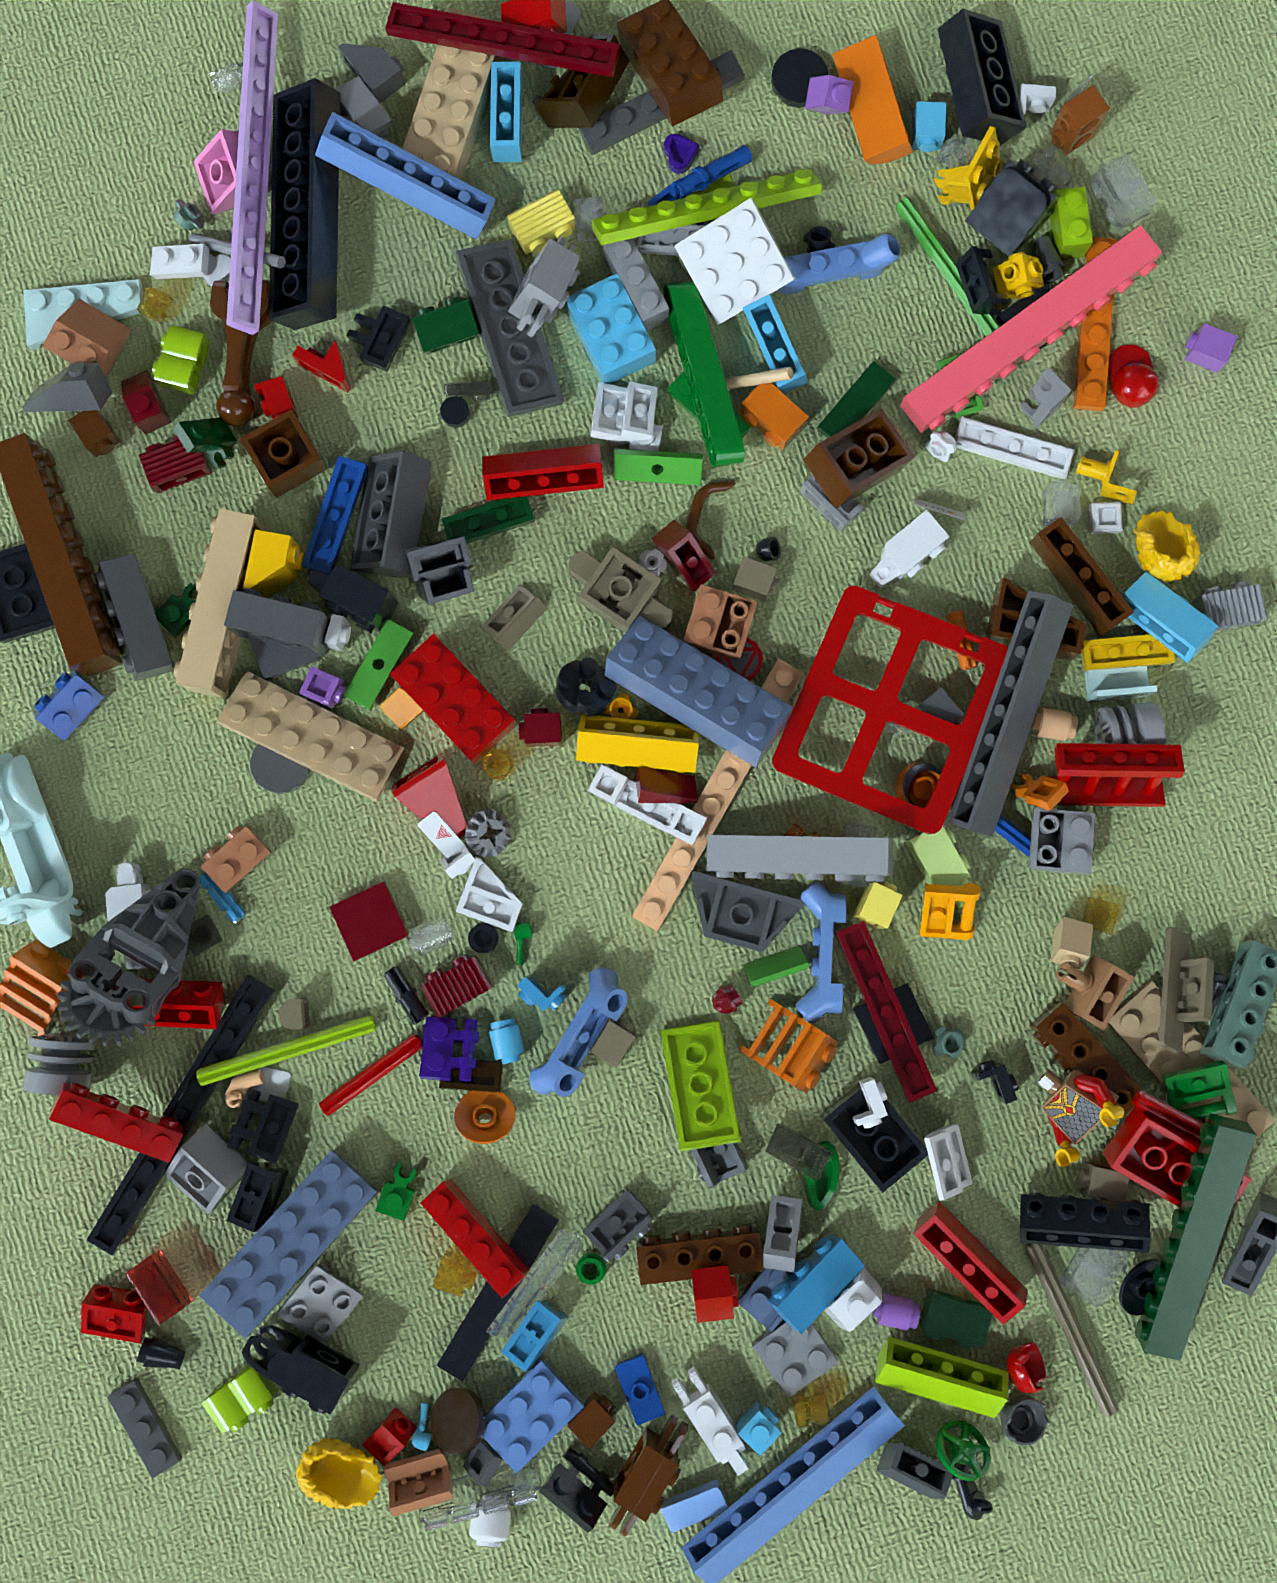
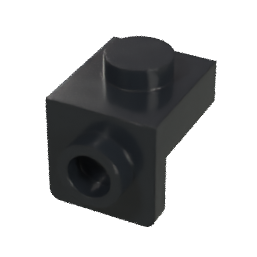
M989 1060L978 1064V1070L971 1072L972 1078L975 1080H982L991 1076L1000 1102L1008 1104L1017 1100L1015 1094L1018 1091L1017 1082L1012 1073L1008 1074L1004 1064H995L994 1060Z

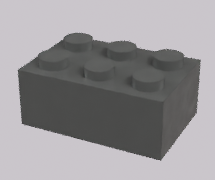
M244 588V592L233 590L224 626L242 638L325 658L328 645L324 641L330 619L326 616L327 613L320 611L321 607L303 602L302 606L291 604L292 600L274 595L273 599L262 597V593L259 591Z

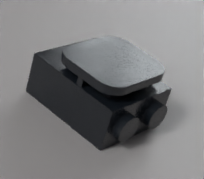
M1022 158L1019 162L1010 160L982 194L978 204L965 220V222L1007 256L1019 251L1060 198L1055 192L1058 187L1046 177L1039 180L1032 174L1035 170L1034 167Z

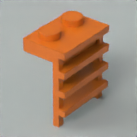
M35 939L11 955L9 959L11 963L3 973L5 975L4 980L0 983V1008L38 1030L37 1036L47 1034L58 1009L57 1004L61 1002L57 997L58 992L67 991L61 987V982L70 981L67 973L73 961L63 957ZM12 980L15 981L16 983L20 984V985L23 986L24 988L28 989V990L31 991L32 993L36 994V995L39 996L40 998L44 999L45 1001H47V1002L50 1003L51 1005L46 1004V1003L43 1002L42 1000L38 999V998L35 997L34 995L30 994V993L27 992L26 990H24V989H22L21 987H19L18 985L14 984V983L12 982ZM6 994H8V995L11 996L12 998L16 999V1000L19 1001L20 1003L24 1004V1005L27 1006L28 1008L32 1009V1010L35 1011L36 1013L40 1014V1015L43 1016L45 1019L41 1018L40 1016L36 1015L35 1013H33L32 1011L28 1010V1009L25 1008L24 1006L20 1005V1004L17 1003L16 1001L12 1000L11 998H9L8 996H6Z
M770 999L767 1004L775 1009L752 1046L748 1049L741 1045L738 1050L792 1086L808 1093L820 1081V1072L825 1064L831 1062L837 1052L836 1046L839 1042ZM784 1014L789 1019L763 1059L758 1054ZM797 1023L802 1025V1031L779 1068L772 1065Z

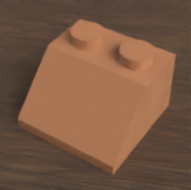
M78 299L55 321L42 347L71 364L75 362L98 363L107 379L132 329L83 300Z

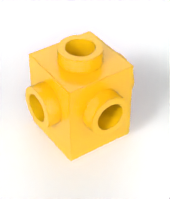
M1025 252L1012 254L1008 257V261L993 268L997 292L999 294H1006L1007 298H1027L1034 294V290L1044 286L1042 277L1043 267L1039 258L1026 255Z

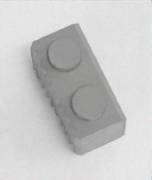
M1250 581L1231 585L1232 589L1221 591L1220 586L1202 590L1203 595L1194 599L1195 608L1201 613L1208 615L1219 626L1216 631L1259 624L1268 619L1261 584L1250 586Z

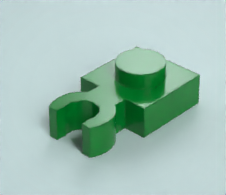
M399 1162L393 1170L395 1182L389 1180L385 1182L375 1211L404 1221L416 1191L408 1188V1184L417 1177L418 1168L414 1167L410 1176L405 1177L401 1174L403 1162Z

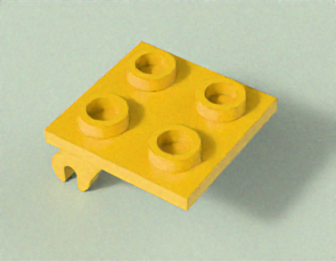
M989 127L970 165L937 171L938 176L944 179L934 178V184L938 188H942V193L948 194V196L938 195V200L941 204L948 205L952 202L968 203L970 210H973L978 204L980 197L991 184L993 178L1001 171L1003 165L999 151L1000 143L997 140L995 127Z

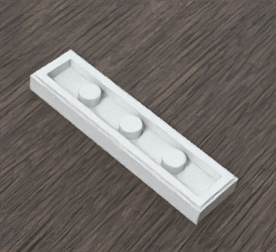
M963 416L960 419L955 435L956 448L1064 480L1068 475L1075 451L1072 448Z

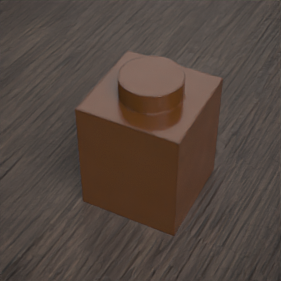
M99 410L81 411L68 420L86 449L96 458L110 453L114 450L115 445L121 442Z
M595 1391L584 1401V1408L567 1425L589 1449L616 1422V1412L614 1411L616 1407L606 1395L603 1394L600 1397Z

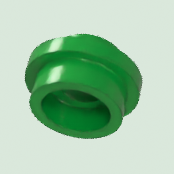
M596 1253L582 1255L576 1264L578 1278L583 1283L589 1285L599 1283L606 1274L605 1260ZM594 1263L597 1266L596 1272H587L586 1265Z

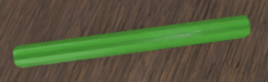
M909 197L900 200L896 205L897 212L987 337L1001 325L993 315L972 313L956 262Z

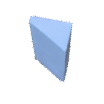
M716 1479L664 1500L660 1509L671 1533L721 1514L729 1507L719 1481Z

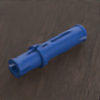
M742 145L706 166H698L692 169L691 173L672 182L671 186L675 197L683 199L695 191H703L709 188V185L717 179L751 163L752 154L750 149Z

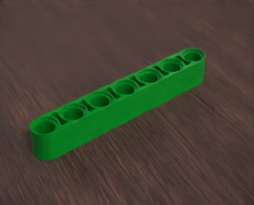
M694 281L665 284L663 296L669 307V321L710 463L714 468L743 463L745 459L744 444L699 290Z

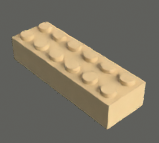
M451 7L449 13L492 20ZM437 45L402 149L462 180L491 95V62H502L503 57Z
M219 508L218 515L212 519L211 533L213 535L210 545H207L204 550L203 559L206 563L203 574H199L197 578L196 590L198 595L196 603L193 602L189 610V619L191 620L189 631H186L183 635L181 643L182 649H184L181 661L179 660L176 663L174 670L175 683L191 692L227 699L242 637H239L224 626L233 590L244 592L243 586L255 529L268 532V529L254 515Z

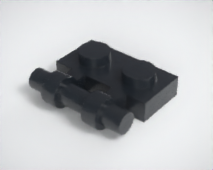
M250 1089L247 1098L242 1099L239 1107L241 1113L237 1123L232 1125L229 1135H231L227 1147L239 1151L243 1140L250 1141L247 1154L277 1164L299 1103L270 1094L266 1105L258 1103L261 1092ZM253 1114L261 1116L255 1131L247 1129Z
M569 1446L562 1455L570 1463L569 1468H565L561 1463L557 1464L539 1492L588 1533L593 1530L608 1504L598 1496L600 1491L602 1490L607 1496L611 1497L614 1494V1484L609 1480L610 1476L603 1470L599 1472L587 1462V1456L582 1452L578 1454ZM579 1472L592 1482L589 1487L577 1478Z

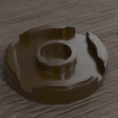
M450 1388L442 1392L434 1403L431 1412V1430L439 1447L448 1453L461 1454L474 1449L482 1439L486 1424L482 1411L485 1410L480 1398L470 1389Z

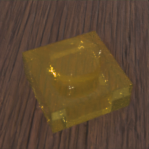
M1088 897L1082 922L1093 924V930L1113 935L1120 905Z

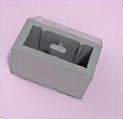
M1033 808L1029 869L1074 875L1091 874L1095 813L1054 809L1049 811L1042 808Z

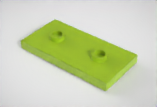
M720 1020L660 1030L680 1152L741 1142Z

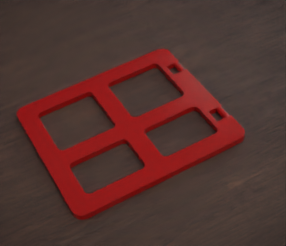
M859 586L846 588L772 757L773 768L781 774L928 835L936 834L944 824L966 771L1008 647L899 602L881 597L879 594ZM876 603L893 609L890 618L873 611ZM858 615L866 616L893 627L900 632V637L876 690L867 689L840 678L833 673L853 622ZM966 638L980 644L977 653L961 647L962 639ZM922 641H928L984 665L983 674L965 717L959 725L901 703L898 700V693L917 648ZM824 696L848 704L865 713V719L846 764L839 773L802 759L798 755L818 704ZM887 723H894L943 743L950 748L947 760L929 803L925 808L915 806L863 783V776Z

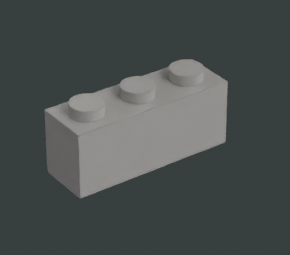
M633 239L603 245L604 261L612 275L618 273L646 331H651L669 322V307Z

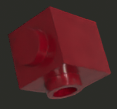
M535 708L530 710L531 714H524V722H519V739L525 740L526 747L562 746L560 712L548 713L547 708Z

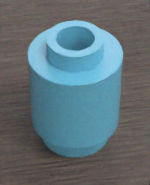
M514 1018L490 1023L492 1031H489L495 1060L501 1059L502 1065L519 1061V1054H523L525 1051L519 1025H515Z

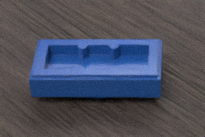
M641 1353L616 1363L614 1367L636 1425L638 1426L666 1415L644 1354Z

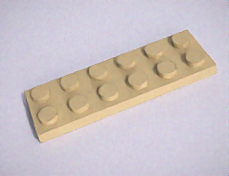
M247 670L217 719L219 725L376 802L379 800L405 753L404 747Z
M1148 981L1116 1009L1108 1025L1165 1089L1162 1074L1217 1061L1200 1054L1204 1039L1189 1022H1184L1181 1053H1176L1159 1045L1158 1028L1160 1026V999L1162 992L1153 981ZM1227 1067L1237 1113L1228 1116L1225 1113L1218 1115L1247 1122L1257 1134V1138L1276 1120L1230 1068ZM1221 1096L1183 1104L1181 1108L1188 1109L1221 1101ZM1209 1117L1196 1120L1204 1124L1207 1123Z

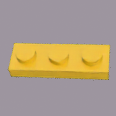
M1152 635L1084 640L1081 651L1083 672L1164 665L1175 662L1174 652Z

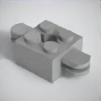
M563 236L557 242L551 238L547 241L528 268L508 310L509 313L519 318L516 326L518 330L522 331L526 324H529L526 335L530 337L534 336L545 321L550 323L558 308L561 309L569 296L566 290L568 286L571 287L580 272L576 267L581 257L574 253L577 245L571 242L565 248L564 245L567 239Z

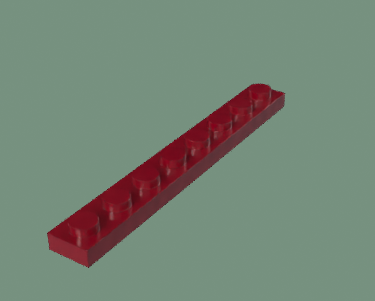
M392 2L385 27L388 36L608 77L614 76L620 54V45L618 43Z

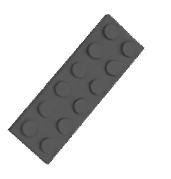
M512 239L456 250L457 264L506 416L511 417L562 405L564 398L541 328L536 331L533 337L526 335L529 324H526L522 331L518 330L516 326L519 318L508 312L524 278Z

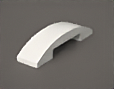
M602 764L587 790L621 810L691 845H694L707 820L706 817L676 803H638L636 783Z

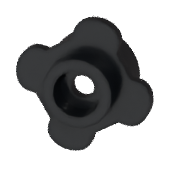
M816 226L804 234L803 241L807 243V253L835 248V244L831 242L832 234L828 228Z

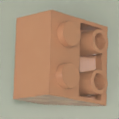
M700 584L683 641L706 655L740 659L758 601Z

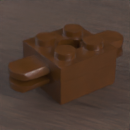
M674 1415L669 1417L660 1434H657L648 1427L645 1428L615 1479L613 1502L618 1504L608 1526L615 1530L628 1511L619 1531L623 1536L628 1535L637 1517L646 1522L651 1513L654 1515L658 1513L664 1502V1497L662 1496L667 1485L672 1487L679 1477L681 1469L678 1468L680 1463L678 1447L684 1439L689 1425L682 1421L671 1440L668 1441L678 1422V1418Z

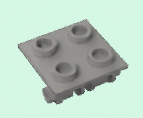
M321 1262L312 1268L276 1312V1315L325 1344L361 1300L363 1294L330 1274V1268Z

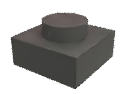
M481 1440L472 1449L463 1467L478 1485L487 1487L503 1459L487 1441Z

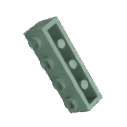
M1255 940L1239 943L1225 982L1228 985L1217 1004L1200 1050V1054L1215 1061L1223 1060L1227 1067L1232 1069L1247 1068V1065L1252 1062L1255 1056L1254 1046L1257 1037L1262 1034L1265 1028L1264 1018L1267 1009L1272 1006L1275 1000L1277 950Z

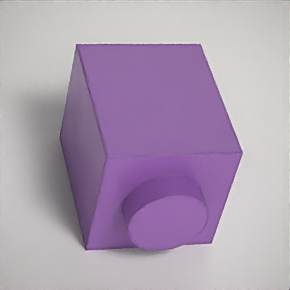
M832 75L810 78L805 108L827 115L848 113L853 81Z
M1204 323L1197 332L1192 331L1185 344L1188 352L1184 360L1217 373L1227 363L1237 336Z

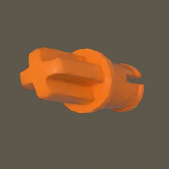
M954 611L945 616L947 622L969 631L964 611ZM963 638L960 646L975 652L972 641ZM957 654L963 671L971 670L978 666L977 661Z

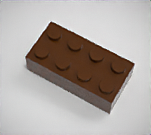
M661 0L616 22L622 49L672 127L724 101L721 75L670 0Z

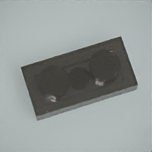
M783 1124L776 1125L765 1151L813 1180H820L831 1155V1151Z

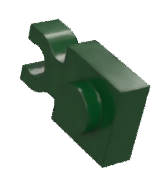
M192 583L185 587L180 599L173 594L155 611L157 620L174 637H177L191 623L189 610L193 602L196 603V600H192V594L196 591V586Z

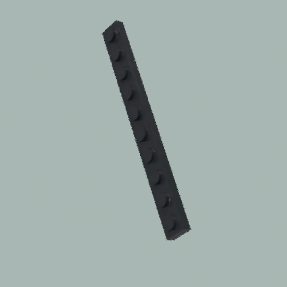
M252 975L246 976L221 1017L217 1029L213 1030L162 1114L177 1120L183 1132L170 1163L139 1152L88 1236V1242L111 1256L117 1253L220 1081L204 1086L200 1085L197 1079V1070L235 1058L275 992V989Z

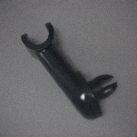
M957 1462L954 1465L960 1471L971 1474V1468L968 1464L963 1465ZM953 1475L952 1479L956 1481L963 1510L970 1519L980 1520L983 1514L992 1512L991 1502L985 1500L983 1493L978 1490L975 1481H965Z

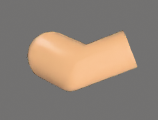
M258 1069L233 1077L225 1094V1102L230 1108H237L241 1105L242 1099H245L250 1087L264 1084L265 1080L262 1070Z

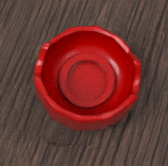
M1028 1342L1013 1347L1008 1354L1006 1362L1010 1381L1022 1393L1041 1391L1043 1389L1042 1386L1038 1387L1037 1385L1046 1379V1371L1037 1344Z

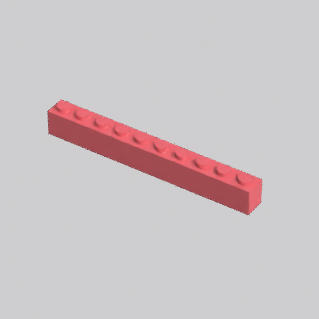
M1141 225L905 395L900 407L921 433L928 428L932 431L937 429L946 421L945 416L950 412L954 411L957 414L970 403L969 398L976 393L979 397L993 387L992 382L998 377L1002 379L1007 378L1017 369L1016 364L1023 359L1025 362L1033 359L1041 351L1039 348L1046 342L1052 345L1064 335L1063 330L1071 325L1072 328L1077 327L1088 317L1086 313L1093 308L1098 311L1111 300L1110 296L1116 291L1122 294L1134 284L1133 279L1138 275L1145 277L1158 266L1155 262L1162 254V251Z

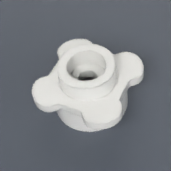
M945 431L933 432L930 435L931 440L925 443L926 449L941 461H949L950 453L956 451L955 439Z

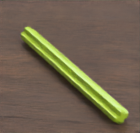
M368 1015L200 1068L196 1072L198 1082L204 1086L372 1033L376 1030L374 1018Z

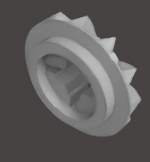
M486 809L477 812L470 818L466 826L465 838L468 847L475 854L482 857L497 856L498 853L506 850V845L512 837L510 835L511 825L508 823L505 815L496 810ZM488 826L490 829L498 830L492 835V841L488 838H481L487 832Z

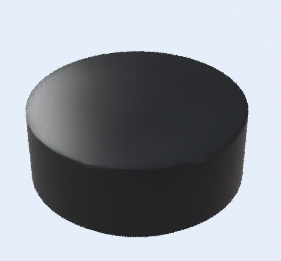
M452 396L443 401L440 407V414L446 425L458 428L468 422L470 409L463 398Z
M477 924L470 930L468 942L474 951L489 953L497 947L499 934L495 927L490 924Z

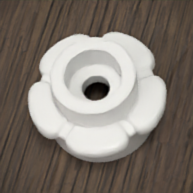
M645 550L639 556L640 562L638 564L657 577L667 567V561L663 558L664 555L660 550ZM650 561H655V565L651 566L649 564Z

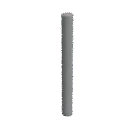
M192 233L189 237L191 244H205L211 250L231 255V242L197 233ZM264 252L263 264L283 268L285 258Z

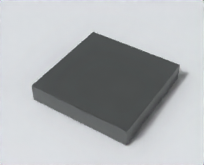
M249 639L265 680L321 660L320 656Z

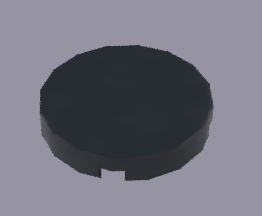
M802 48L789 50L780 55L774 63L771 74L772 90L787 106L805 107L810 78L828 75L827 65L818 54L811 50Z

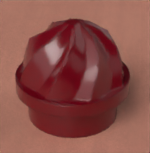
M731 983L725 987L723 985L719 986L712 999L714 1009L722 1014L735 1013L738 1011L737 1008L743 1004Z

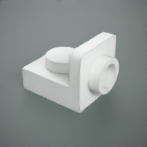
M1021 84L1018 91L1024 114L1025 110H1029L1031 113L1049 112L1056 98L1055 86Z

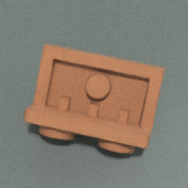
M238 825L226 836L229 841L224 846L219 848L216 845L203 856L206 862L200 867L224 893H227L272 853L253 832L254 829L250 825L244 828Z
M443 1449L429 1451L384 1465V1474L389 1482V1510L392 1516L453 1499L452 1468Z

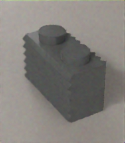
M903 1442L886 1443L877 1466V1472L931 1499H945L953 1477L941 1461L931 1459V1456H926L925 1453L914 1450V1447L909 1448Z

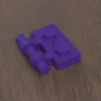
M426 1017L419 1073L420 1079L451 1081L452 1069L460 1070L459 1080L471 1081L472 1070L476 1069V1059L474 1058L475 1043L479 1041L477 1020L466 1019L465 1030L456 1031L457 1019ZM455 1042L463 1043L462 1057H453Z

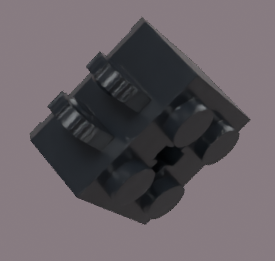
M343 566L333 568L330 575L318 570H313V572L308 574L309 585L317 592L319 591V596L326 602L324 606L330 610V613L344 616L346 619L350 617V620L355 622L357 627L372 634L373 630L380 633L387 619L390 620L398 605L397 600L389 590Z

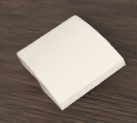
M629 381L628 387L624 388L598 382L590 437L615 441L651 439L658 387Z
M948 1124L928 1134L925 1137V1143L939 1200H946L962 1193L963 1188L973 1184L959 1125Z

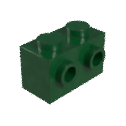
M456 297L445 301V307L435 310L434 306H430L417 311L418 316L413 317L412 320L423 353L428 355L481 337L468 299L462 301L461 297Z

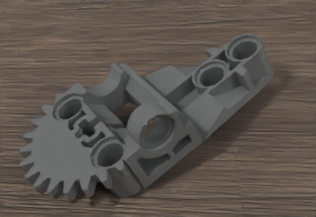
M182 869L168 877L104 924L74 958V962L67 973L70 981L61 982V987L67 991L58 992L57 994L58 999L64 1000V1002L57 1004L58 1011H66L60 1015L62 1022L72 1020L67 1025L69 1032L79 1028L77 1038L81 1039L89 1033V1043L91 1044L98 1037H102L103 1046H107L110 1037H113L116 1044L121 1045L122 1035L133 1041L134 1030L144 1035L146 1033L144 1025H155L154 1018L160 1012L165 998L172 989L179 986V982L182 980V967L189 944L192 921L195 920L196 904L200 900V878L195 871ZM115 950L158 975L151 983L144 981L127 970L121 976V967L111 962L115 955ZM81 976H91L88 979H79ZM136 1005L143 1006L139 1010L131 1009V1007Z

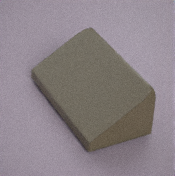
M520 584L481 628L502 647L510 650L544 613L546 606L536 595Z

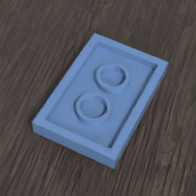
M541 1358L483 1415V1419H486V1424L482 1437L517 1474L584 1408L585 1403Z

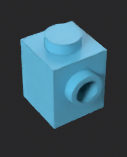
M756 1401L736 1422L737 1433L761 1456L782 1434L779 1424L781 1419L769 1406L764 1408Z

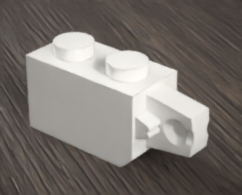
M925 510L885 544L881 552L882 560L869 575L880 588L896 578L901 580L906 575L912 578L923 569L922 562L930 556L934 560L946 549L944 544L950 536L933 516Z

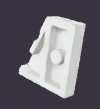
M476 857L456 912L513 932L523 903L480 858Z

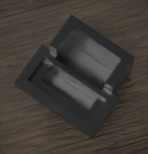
M462 534L405 550L412 580L415 581L418 595L428 605L475 592L470 571L467 566L472 564L465 537Z

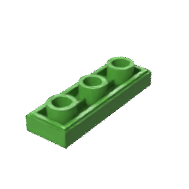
M614 449L613 480L701 485L703 454Z
M387 619L343 696L371 711L390 679V673L397 667L415 634ZM383 661L384 667L381 670H376V664Z

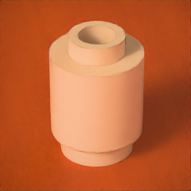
M1041 707L1036 712L1031 729L1035 731V736L1060 741H1066V739L1073 740L1077 732L1078 717L1071 715V712Z

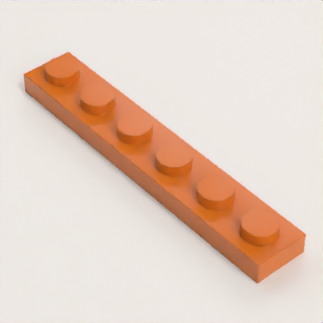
M1092 237L1093 243L1085 255L1084 265L1115 244L1118 239ZM1114 294L1110 296L1111 300L1098 311L1093 308L1086 313L1088 317L1079 325L1073 409L1103 411L1105 409Z

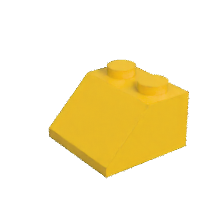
M255 529L243 588L259 591L262 593V597L265 598L271 597L298 578L299 570L302 571L304 569L302 567L305 556L303 549L290 535Z

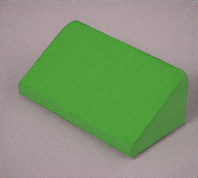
M794 947L744 965L749 984L752 987L806 970L809 967L808 961L800 947Z

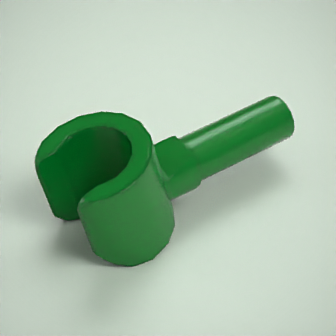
M530 922L518 923L514 929L517 945L516 965H524V939L533 937Z

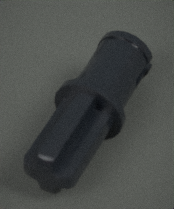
M395 966L387 970L384 978L397 997L395 1002L401 1004L412 1025L424 1020V1017H428L429 1013L416 995L417 989H412L400 968Z

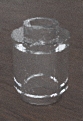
M445 917L440 920L438 918L432 919L410 929L412 935L407 937L414 954L419 952L422 957L448 946L449 941L455 939Z

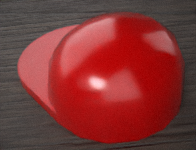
M1123 345L1114 350L1110 355L1108 375L1114 397L1122 405L1129 408H1139L1146 405L1156 395L1159 388V379L1153 369L1149 354L1139 346Z

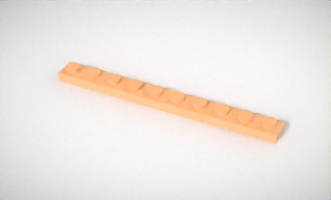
M777 659L762 689L787 703L804 673ZM728 750L725 751L702 791L698 803L692 809V811L707 818L694 845L678 838L675 839L631 917L658 932L705 849L707 835L714 833L752 765Z

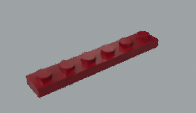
M861 921L835 932L907 1102L911 1103L937 1092V1088L865 922Z

